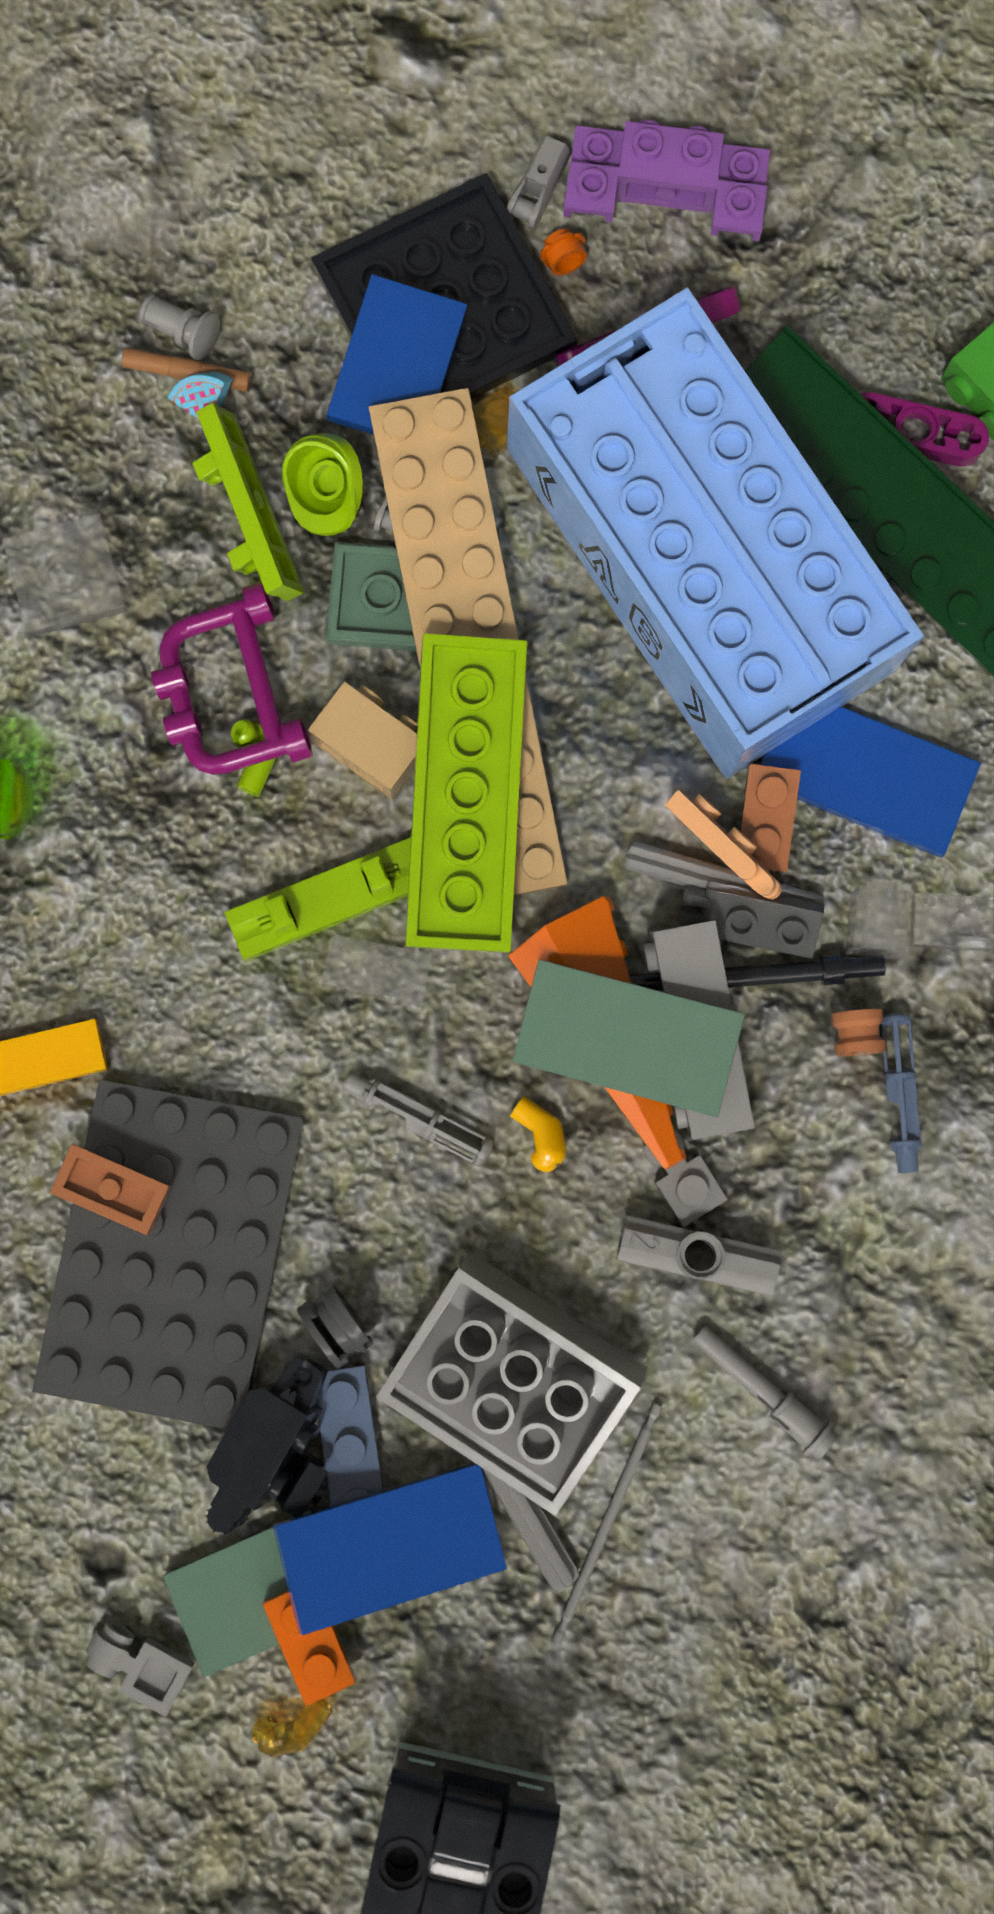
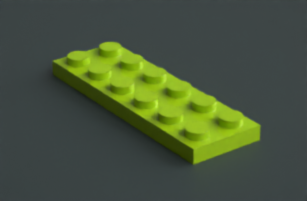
M423 633L405 947L499 953L511 952L527 641Z

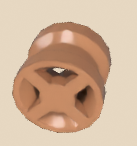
M861 1009L831 1014V1025L838 1032V1041L834 1045L835 1056H860L886 1052V1040L880 1036L879 1025L884 1020L883 1010Z

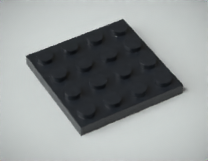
M487 173L311 257L312 267L350 339L372 274L467 304V313L441 393L468 388L470 399H473L555 359L557 353L577 346L578 339Z

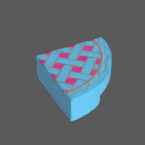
M216 371L197 373L178 382L169 393L167 399L198 418L196 411L212 402L222 407L233 378Z

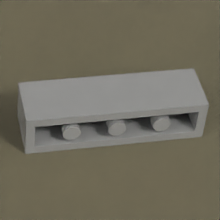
M715 920L649 932L651 943L643 944L645 964L648 975H658L660 991L732 1010ZM739 1043L736 1048L718 1118L672 1105L677 1129L686 1128L687 1134L692 1140L754 1129Z

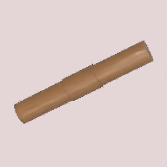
M128 347L124 348L122 354V367L169 376L179 380L197 373L216 371L233 378L229 389L249 392L251 387V372Z

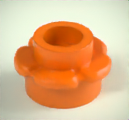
M560 229L546 238L544 247L540 252V259L545 266L550 268L552 274L556 276L567 275L584 264L587 259V252L583 246L586 242L584 235L579 232L572 234L568 229Z

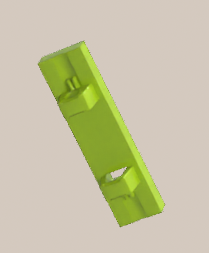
M212 402L196 411L211 451L192 463L200 481L208 483L210 486L223 482L246 540V542L227 553L233 570L244 575L258 571L266 594L278 596L280 599L288 602L304 594V590L237 417L232 412Z
M411 837L224 912L242 959L247 962L408 897ZM363 871H364V873H365V875H366V877H367V880H368V883H369V886H370V889H371L372 894L370 893V890H369V888H368V886H367V883H366V881H365V878H364V876H363V873H362ZM286 902L289 903V906L291 908V911L294 915L297 924H295L291 914L289 913Z

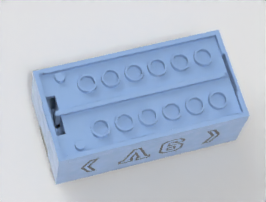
M688 287L509 397L506 450L726 780L837 708L845 705L892 675L924 637Z

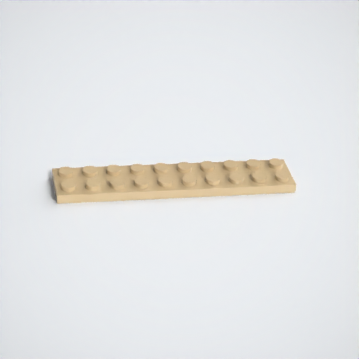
M459 389L369 406L419 667L421 664L423 633L519 640L469 389ZM526 674L514 896L567 886Z

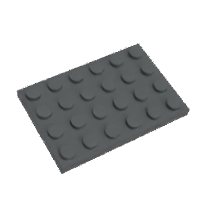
M99 1079L84 1148L172 1187L151 1235L142 1234L72 1203L32 1392L227 1429L247 1392L251 1390L305 1121L304 1118Z

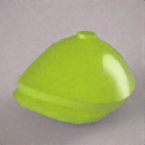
M317 433L299 439L287 451L282 465V482L293 516L301 527L312 534L332 536L342 533L351 527L361 504L363 479L358 456L349 442L339 435Z

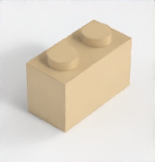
M344 681L309 727L308 733L311 742L393 800L415 771L417 723L405 715H401L396 719L382 709L385 703L373 691L363 685H360L356 690Z

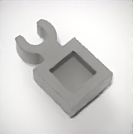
M674 1130L679 1148L684 1149L681 1135ZM645 1145L643 1151L646 1159L652 1165L662 1167L648 1146ZM700 1155L689 1162H686L684 1159L673 1168H663L667 1175L655 1182L656 1187L681 1227H685L728 1200Z

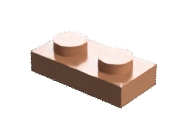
M749 764L740 831L757 846L751 855L767 870L787 872L801 770Z
M71 1144L49 1193L142 1234L151 1235L172 1186L78 1145Z

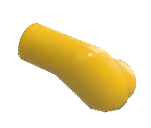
M523 1096L510 1117L533 1132L535 1150L531 1155V1162L534 1167L542 1172H552L556 1169L557 1164H561L564 1161L567 1153L562 1123L557 1117L526 1096Z

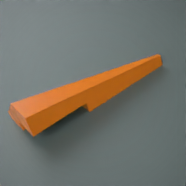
M602 896L544 925L508 955L530 987H532L539 959L631 983L624 957L628 956L624 941L618 938L611 913L615 908L609 896ZM604 1087L664 1169L673 1168L686 1159L684 1149L678 1146L670 1116L674 1114L671 1105Z

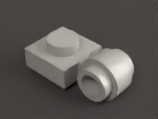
M107 1622L103 1629L99 1628L96 1630L86 1648V1652L89 1655L85 1662L86 1665L94 1672L108 1678H113L116 1672L123 1671L127 1673L119 1692L166 1717L195 1662L149 1637L145 1640L139 1653H136L132 1645L135 1635L122 1625Z

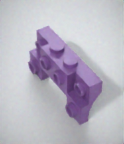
M642 120L639 122L626 121L624 131L576 125L563 217H571V212L606 216L605 222L612 223L615 201L712 213L713 209L710 235L718 236L719 231L751 234L753 235V241H760L767 193L766 182L770 150L723 144L724 133L711 132L709 129L701 126H692L685 129L663 126L653 120Z

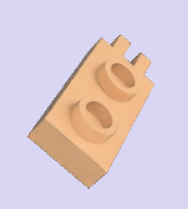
M677 790L664 804L754 891L767 899H775L781 894L782 887L780 882L751 855L757 846L736 827H733L728 833L716 821L722 813L699 793L692 799L680 790Z

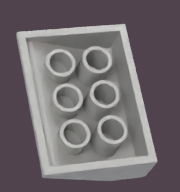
M469 1251L376 1398L556 1516L640 1391L647 1367Z

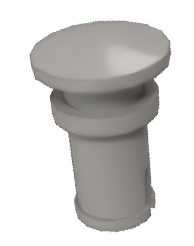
M155 294L149 295L140 309L139 319H141L140 323L142 325L150 326L175 338V343L185 349L189 348V354L195 360L200 361L204 359L216 343L220 329V319L218 314L208 311L202 315L200 311L193 308L184 310L160 299Z

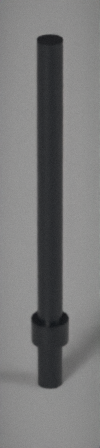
M842 953L820 955V959L816 961L724 967L728 988L821 981L823 986L844 984L845 979L885 976L886 971L883 955L843 958ZM657 974L629 975L631 983L660 991Z

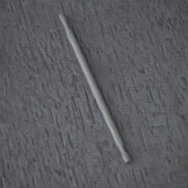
M653 1403L647 1423L639 1434L562 1614L561 1624L553 1635L551 1642L555 1645L561 1646L568 1623L573 1619L652 1434L653 1424L663 1408L658 1404Z

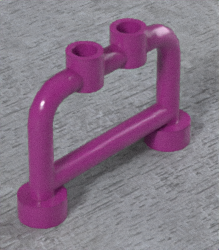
M262 582L243 587V599L184 617L173 623L163 634L159 645L162 668L151 671L152 682L159 699L165 700L170 698L174 714L163 717L164 728L171 745L175 746L182 743L189 762L204 773L212 775L227 774L287 754L292 763L313 757L311 742L302 719L297 718L281 723L255 626L275 621L271 599L266 594ZM233 623L265 740L214 755L207 752L204 748L201 738L203 736L201 724L192 704L189 692L191 687L181 662L179 650L181 644L186 639Z

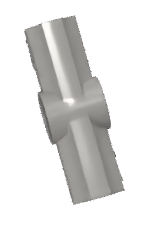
M626 1215L620 1235L616 1260L772 1296L778 1280L782 1251L715 1236L707 1232H698ZM696 1240L705 1242L712 1252L710 1264L700 1271L691 1269L685 1260L687 1246Z

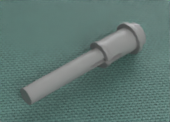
M706 1325L693 1338L692 1341L771 1411L768 1418L772 1421L774 1420L804 1447L802 1453L805 1456L812 1454L819 1460L832 1447L838 1438V1435L832 1430L833 1423L830 1421L823 1423L797 1400L793 1393L788 1392L787 1395H784Z

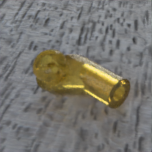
M321 1699L306 1707L304 1705L293 1721L278 1723L275 1718H270L269 1716L262 1717L253 1726L252 1739L258 1744L259 1751L270 1757L303 1751L309 1746L333 1713V1709Z

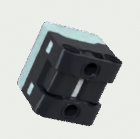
M398 1742L360 1914H541L560 1818V1804L557 1803L553 1776Z

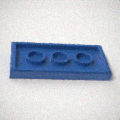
M839 707L765 754L760 765L801 770L797 800L942 858L946 854L981 763L846 708Z
M476 1463L272 1524L298 1633L301 1635H306L507 1570L483 1472Z

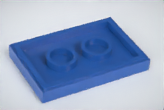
M372 274L326 414L327 420L373 434L369 406L441 393L467 313V304Z

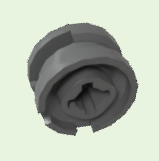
M333 1283L321 1291V1298L316 1302L312 1303L308 1300L297 1308L298 1314L306 1328L337 1369L350 1361L349 1355L357 1349L363 1352L374 1344L372 1338L369 1335H365L364 1331L366 1328ZM317 1316L320 1317V1319H321V1321L323 1322L324 1326L326 1327L327 1331L330 1333V1335L333 1337V1339L338 1343V1345H339L338 1347H336L335 1343L333 1342V1340L331 1339V1337L329 1336V1334L327 1333V1331L324 1329V1327L322 1326V1324H321V1323L319 1322V1320L316 1318Z

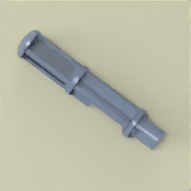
M892 1012L884 1015V1020L881 1023L882 1038L885 1040V1026H893L896 1069H888L887 1051L884 1052L887 1099L899 1104L902 1134L891 1140L890 1148L896 1153L898 1173L919 1172L917 1152L921 1149L922 1140L920 1137L911 1029L912 1018L903 1012ZM908 1024L911 1068H903L900 1025Z

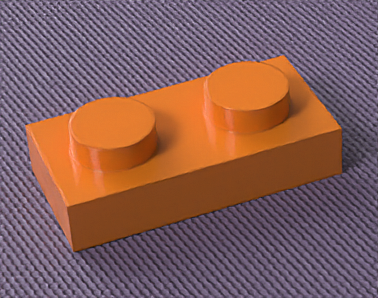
M288 1589L264 1600L262 1605L305 1707L356 1683L357 1678L334 1625L301 1635L298 1633Z

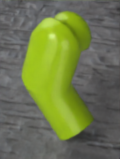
M241 719L231 728V739L233 743L237 744L238 748L265 740L261 725L257 722ZM276 758L244 768L236 787L247 794L260 797Z

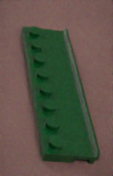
M786 325L780 334L744 371L876 566L994 678V521L800 336Z

